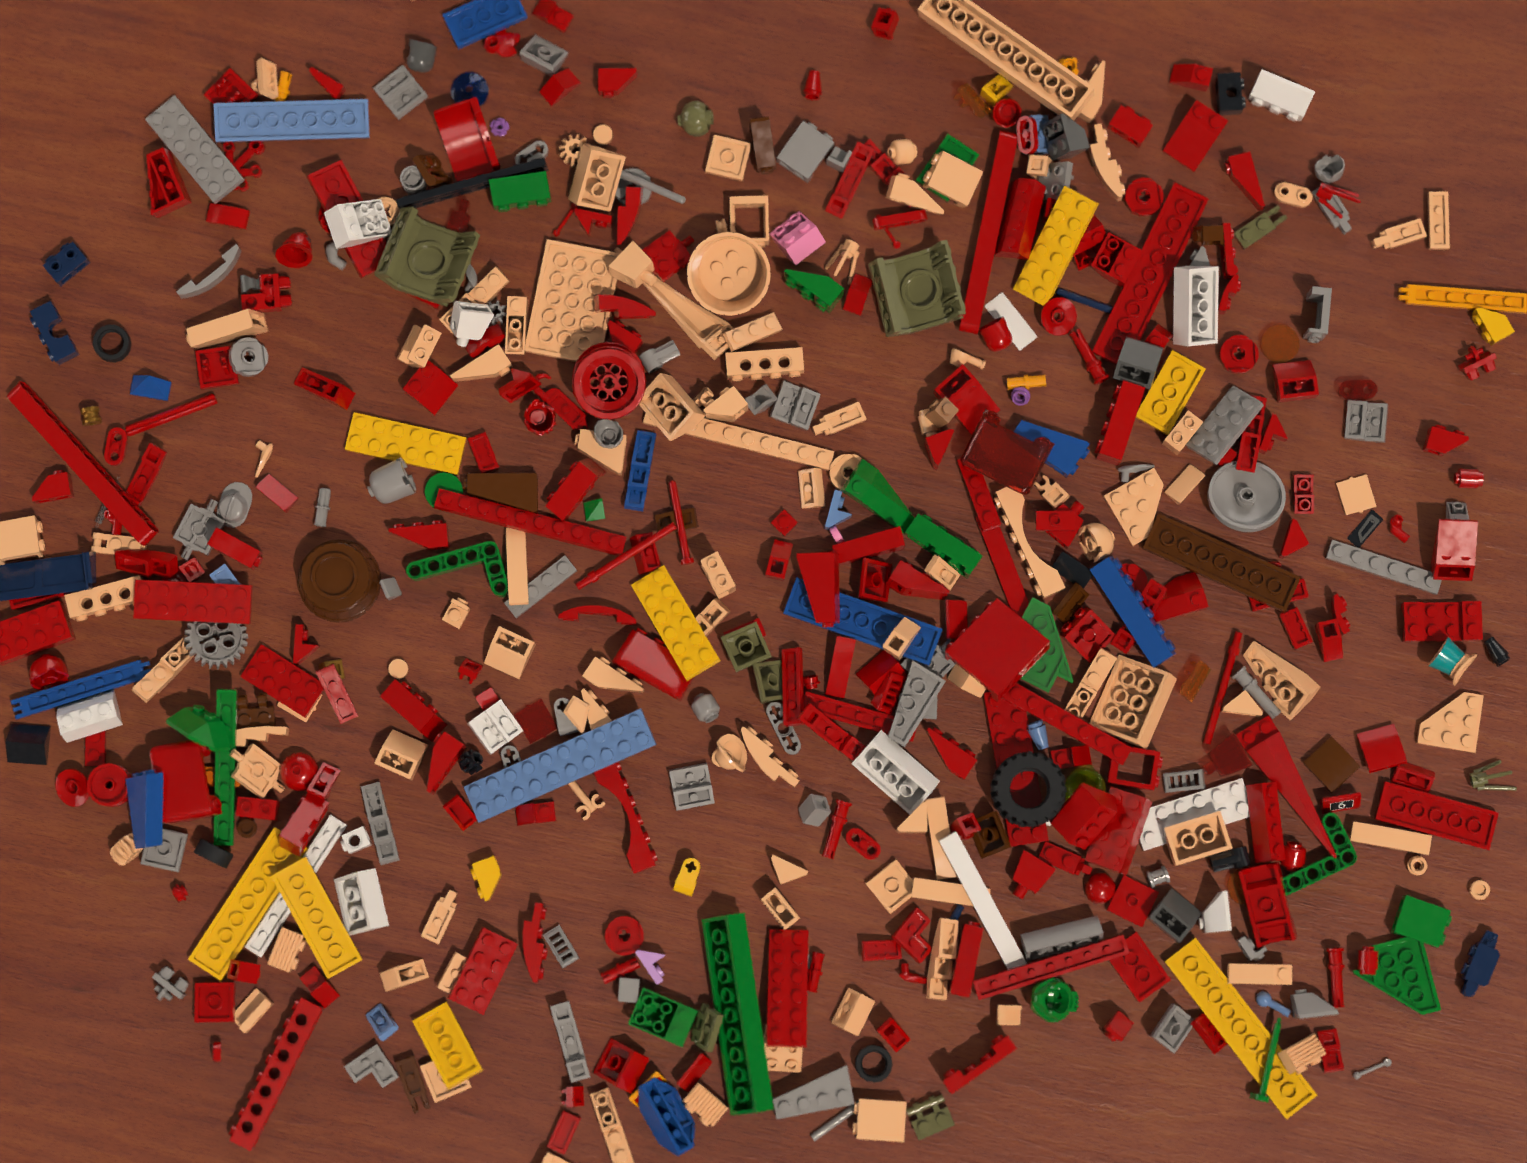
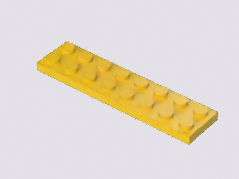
M276 827L273 828L188 958L189 961L220 981L223 980L228 972L231 959L236 960L280 892L271 875L302 859L308 849L306 847L301 856L298 857L280 847L278 836L281 830Z

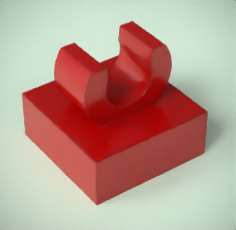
M465 658L458 670L461 673L459 679L462 680L466 675L470 677L469 684H472L481 673L483 665Z
M583 1086L566 1087V1089L561 1091V1093H566L567 1100L562 1101V1104L567 1105V1107L584 1106Z

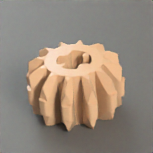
M576 134L575 139L572 138V135H568L569 141L563 139L562 143L564 145L559 146V150L563 151L559 154L560 158H564L565 164L570 162L571 167H574L575 162H578L582 145L587 141L585 137L580 140L579 134ZM577 147L578 151H576V154H573L572 150Z
M130 833L115 843L111 848L110 855L115 862L123 866L134 860L142 852L143 848L135 849L133 833Z

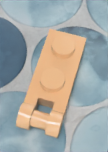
M93 533L92 536L94 544L91 546V552L115 555L117 550L147 549V545H141L134 537L103 533ZM102 540L107 541L106 548L101 547Z

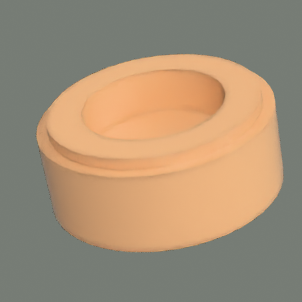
M599 125L593 132L595 141L600 145H606L612 140V130L607 125Z
M401 659L393 660L388 668L390 675L396 679L404 678L409 670L407 663Z
M1474 881L1470 885L1469 893L1474 899L1483 900L1489 896L1490 887L1485 881Z

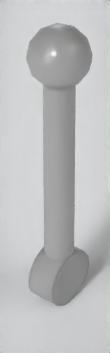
M1388 1058L1384 1059L1380 1064L1361 1072H1354L1353 1077L1359 1079L1362 1075L1378 1068L1390 1066L1392 1062Z

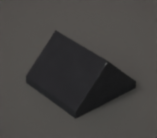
M11 723L5 741L7 761L10 763L47 765L51 726Z

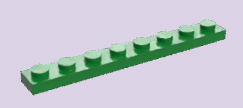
M217 689L216 717L224 722L231 748L230 751L215 752V796L221 801L222 814L214 816L213 845H234L236 780L231 775L236 768V760L229 754L232 753L233 749H236L238 689Z

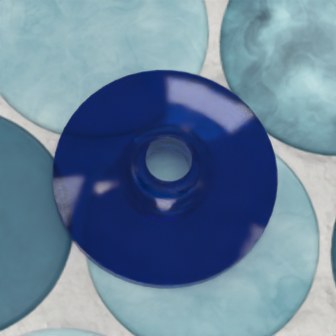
M474 72L460 74L455 78L451 86V96L455 103L477 97L481 107L489 95V87L486 80ZM468 86L473 87L471 92L466 91Z

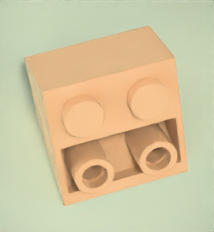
M734 386L731 388L726 387L719 393V398L715 401L711 399L704 405L703 413L706 415V419L734 422L748 411V403Z
M499 626L490 644L484 664L520 680L536 644Z
M392 729L374 764L413 780L428 745Z

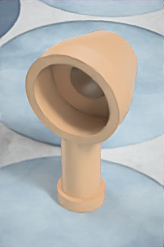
M955 348L951 350V364L960 367L968 362L983 370L986 364L985 360H980Z

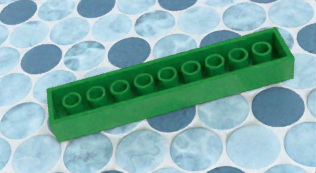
M745 913L701 919L714 1008L724 1015L718 1035L730 1116L774 1110Z

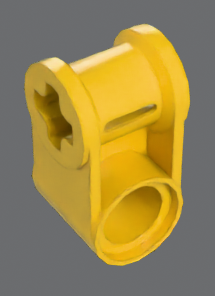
M689 858L683 862L673 891L692 897L700 871V863L697 859ZM693 861L694 866L697 868L689 872L686 864H690Z

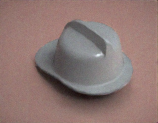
M235 482L229 484L224 489L218 504L217 516L226 521L225 526L238 527L246 520L252 503L250 488L244 483Z

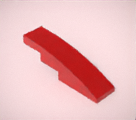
M871 139L863 143L875 149L868 167L887 187H889L891 176H898V173L905 174L885 153L880 151Z
M1251 395L1261 401L1264 406L1240 435L1235 470L1255 473L1267 398Z

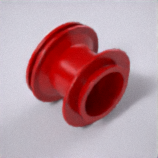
M603 342L589 347L578 357L572 372V388L576 401L587 413L600 419L612 420L628 415L640 404L646 389L645 372L641 360L630 348L619 343ZM603 366L605 372L600 374L597 372V368ZM612 366H618L619 371L617 373L612 372ZM610 377L614 384L606 386L604 379ZM621 377H625L627 379V382L625 384L619 383V379ZM597 379L599 381V384L597 386H593L591 384V380ZM603 390L607 395L602 397L598 393ZM614 390H619L621 392L617 396H613L612 394Z

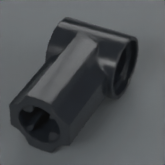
M1246 846L1209 856L1213 873L1251 865Z

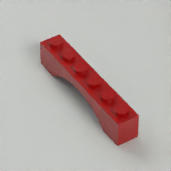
M617 762L594 772L598 784L607 788L618 798L627 813L631 832L627 858L633 873L637 874L656 866L655 861H658L654 850L650 851L648 843L651 842L647 831H642L640 825L644 824L640 813L636 814L633 807L636 806L635 800L632 795L628 796L626 789L629 788L625 777L621 778L619 771L622 768L620 763Z

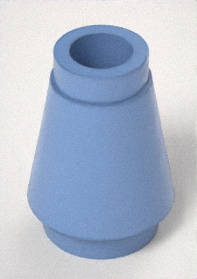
M1038 720L1027 725L1029 730L1027 731L1038 750L1049 747L1046 725L1043 724V721Z

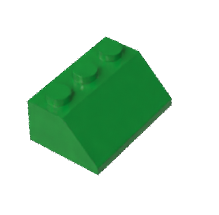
M546 171L489 179L493 206L499 212H507L510 208L515 207L517 209H527L529 205L535 204L541 207L552 202Z

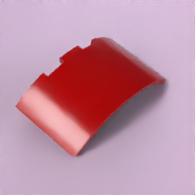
M477 97L437 109L433 112L457 182L501 169L492 141H490L491 139Z

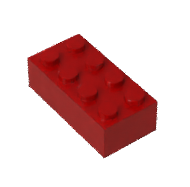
M1125 380L1122 381L1121 385L1117 384L1112 396L1115 402H1111L1106 414L1109 420L1105 421L1101 429L1100 435H1103V438L1099 439L1094 453H1097L1096 459L1116 466L1120 464L1145 387Z
M56 601L0 621V665H6L75 640L76 637L64 603Z
M1110 787L1109 794L1115 796L1118 812L1091 842L1085 861L1127 876L1152 802L1145 797Z

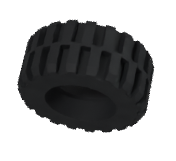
M1032 751L1017 753L1002 762L993 775L990 786L993 805L1000 813L999 815L1011 824H1016L1020 827L1042 825L1054 818L1065 802V793L1067 792L1065 777L1060 771L1061 768L1053 762L1054 760L1043 756L1044 754L1032 753ZM1024 771H1032L1039 774L1044 779L1047 787L1045 799L1041 804L1033 808L1019 806L1010 794V785L1013 778Z

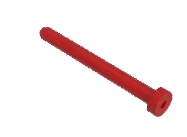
M674 480L669 481L683 557L680 562L681 565L693 564L694 558H690L677 485Z

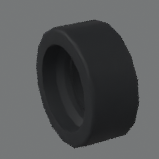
M109 324L102 326L96 331L93 337V347L101 359L115 363L122 361L128 356L131 350V340L123 328ZM111 332L119 334L123 339L121 351L113 355L105 353L101 347L103 336Z
M202 838L194 850V853L226 869L234 856L232 853Z
M866 1046L856 1056V1071L861 1078L868 1082H881L888 1077L892 1070V1058L889 1052L881 1046ZM870 1052H877L885 1059V1069L879 1075H869L863 1069V1058Z

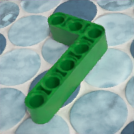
M492 541L409 563L406 567L408 577L411 580L420 581L484 563L494 595L500 598L508 595V579L501 553L497 544ZM489 546H493L496 549L495 553L491 556L485 553L486 548ZM471 551L477 553V557L473 561L467 559V554ZM452 556L458 558V563L454 566L448 564V560ZM435 561L438 562L439 568L436 571H431L429 569L430 564ZM499 565L501 570L497 574H492L490 572L491 567ZM419 567L420 574L412 576L411 569ZM499 583H503L506 586L502 593L495 591V587Z
M1335 813L1324 814L1320 821L1335 851L1336 859L1329 855L1283 877L1286 896L1350 867L1357 861V854L1340 818ZM1327 817L1333 818V827L1326 825L1325 819ZM1336 834L1340 835L1343 839L1341 845H1337L1334 842ZM1345 852L1351 855L1349 863L1344 862L1342 859V855ZM1327 860H1330L1334 865L1332 871H1328L1325 868ZM1310 868L1316 872V877L1313 880L1307 876V871ZM1291 877L1298 879L1299 883L1296 888L1291 887L1289 883Z

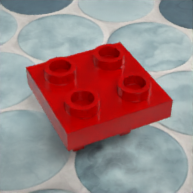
M231 68L203 94L213 105L214 103L252 102L258 96Z
M231 346L195 351L201 390L240 384L239 375L233 371L229 362Z

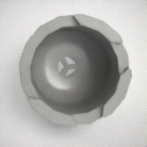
M403 458L392 461L371 472L369 476L370 486H367L371 497L375 496L379 502L387 504L416 493L417 489L412 474L408 476L405 470L408 466Z

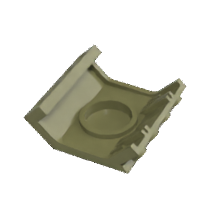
M414 207L401 208L374 275L395 290L447 307L448 303L454 302L458 296L459 288L465 278L464 275L471 263L474 250L478 245L480 234L475 231L455 232L424 221L417 216L418 210Z
M947 240L939 241L928 249L888 260L876 258L868 264L886 337L919 332L962 319L963 315L966 314L965 303L960 292L961 287L956 277V267L953 264L951 248Z

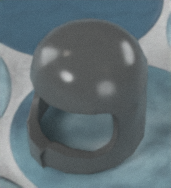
M409 39L410 53L407 57V65L416 72L425 73L430 71L434 66L437 47L429 43Z

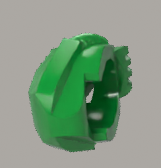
M1052 977L1039 982L1032 988L1031 1009L1046 1022L1055 1023L1066 1018L1069 1012L1077 1011L1079 1006L1078 993L1071 991V988L1068 987L1065 981Z

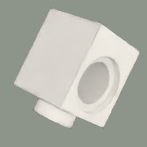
M364 826L341 835L343 839L340 841L344 852L348 851L349 854L372 845ZM357 835L360 838V843L358 846L353 847L350 840L353 836Z

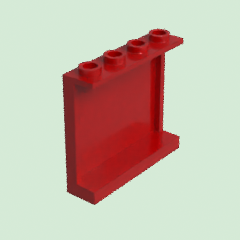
M997 598L994 602L991 601L986 605L984 612L980 616L974 617L971 625L959 633L958 639L955 642H950L945 648V659L947 661L949 659L953 660L992 693V698L999 702L1050 649V641Z

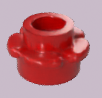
M817 675L803 677V686H806V689H815L817 684L820 683Z
M175 884L176 887L171 889L178 903L183 900L186 901L188 893L183 885L179 887L178 884Z

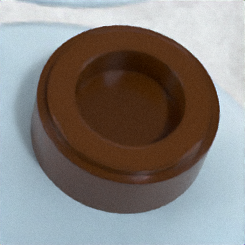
M242 819L237 825V832L241 837L251 838L257 833V824L252 819Z

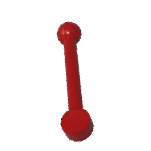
M571 204L570 211L559 227L553 231L555 237L560 235V230L572 215L574 209L578 208V205Z
M884 229L893 242V247L899 249L901 246L900 242L895 240L889 229Z

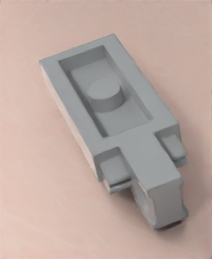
M1319 188L1312 191V196L1334 228L1338 227L1343 235L1350 232L1352 228L1347 222L1350 220L1349 213L1338 196L1333 194L1331 200L1326 201L1343 216L1342 219L1324 204L1318 202L1319 197L1315 195Z

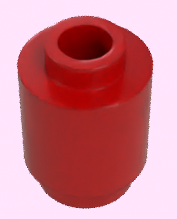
M1458 469V472L1454 473V484H1457L1458 488L1477 489L1483 486L1484 475L1478 469Z
M1362 946V950H1358V969H1360V974L1376 975V970H1378V951H1374V947Z

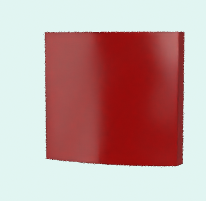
M1394 724L1357 734V740L1363 752V759L1369 773L1407 763L1406 755Z

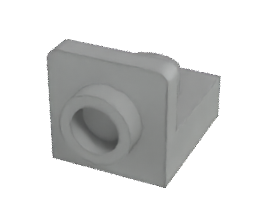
M1242 936L1236 940L1248 961L1254 959L1256 962L1265 956L1263 952L1267 951V948L1261 947L1254 951L1255 945L1250 938L1246 939L1245 936Z

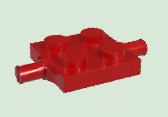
M669 230L642 249V251L653 262L654 271L652 273L664 282L688 265L691 255L686 247L695 241L691 235L680 241Z

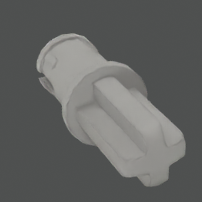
M320 488L318 503L315 506L317 508L315 526L326 527L328 510H330V489Z

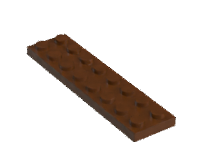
M1159 513L1142 548L1147 552L1283 613L1286 612L1301 578Z

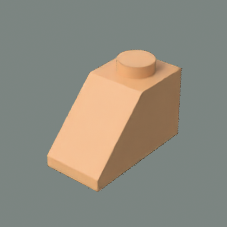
M423 959L380 973L386 992L429 978Z

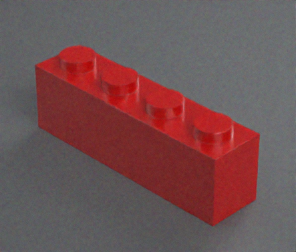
M1276 782L1246 785L1255 863L1286 860Z

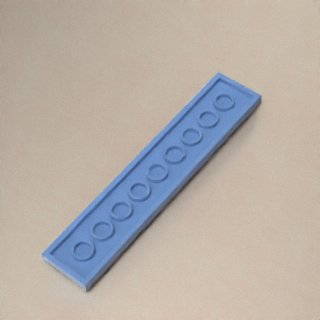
M639 709L466 785L464 789L477 821L481 823L657 745L643 710Z

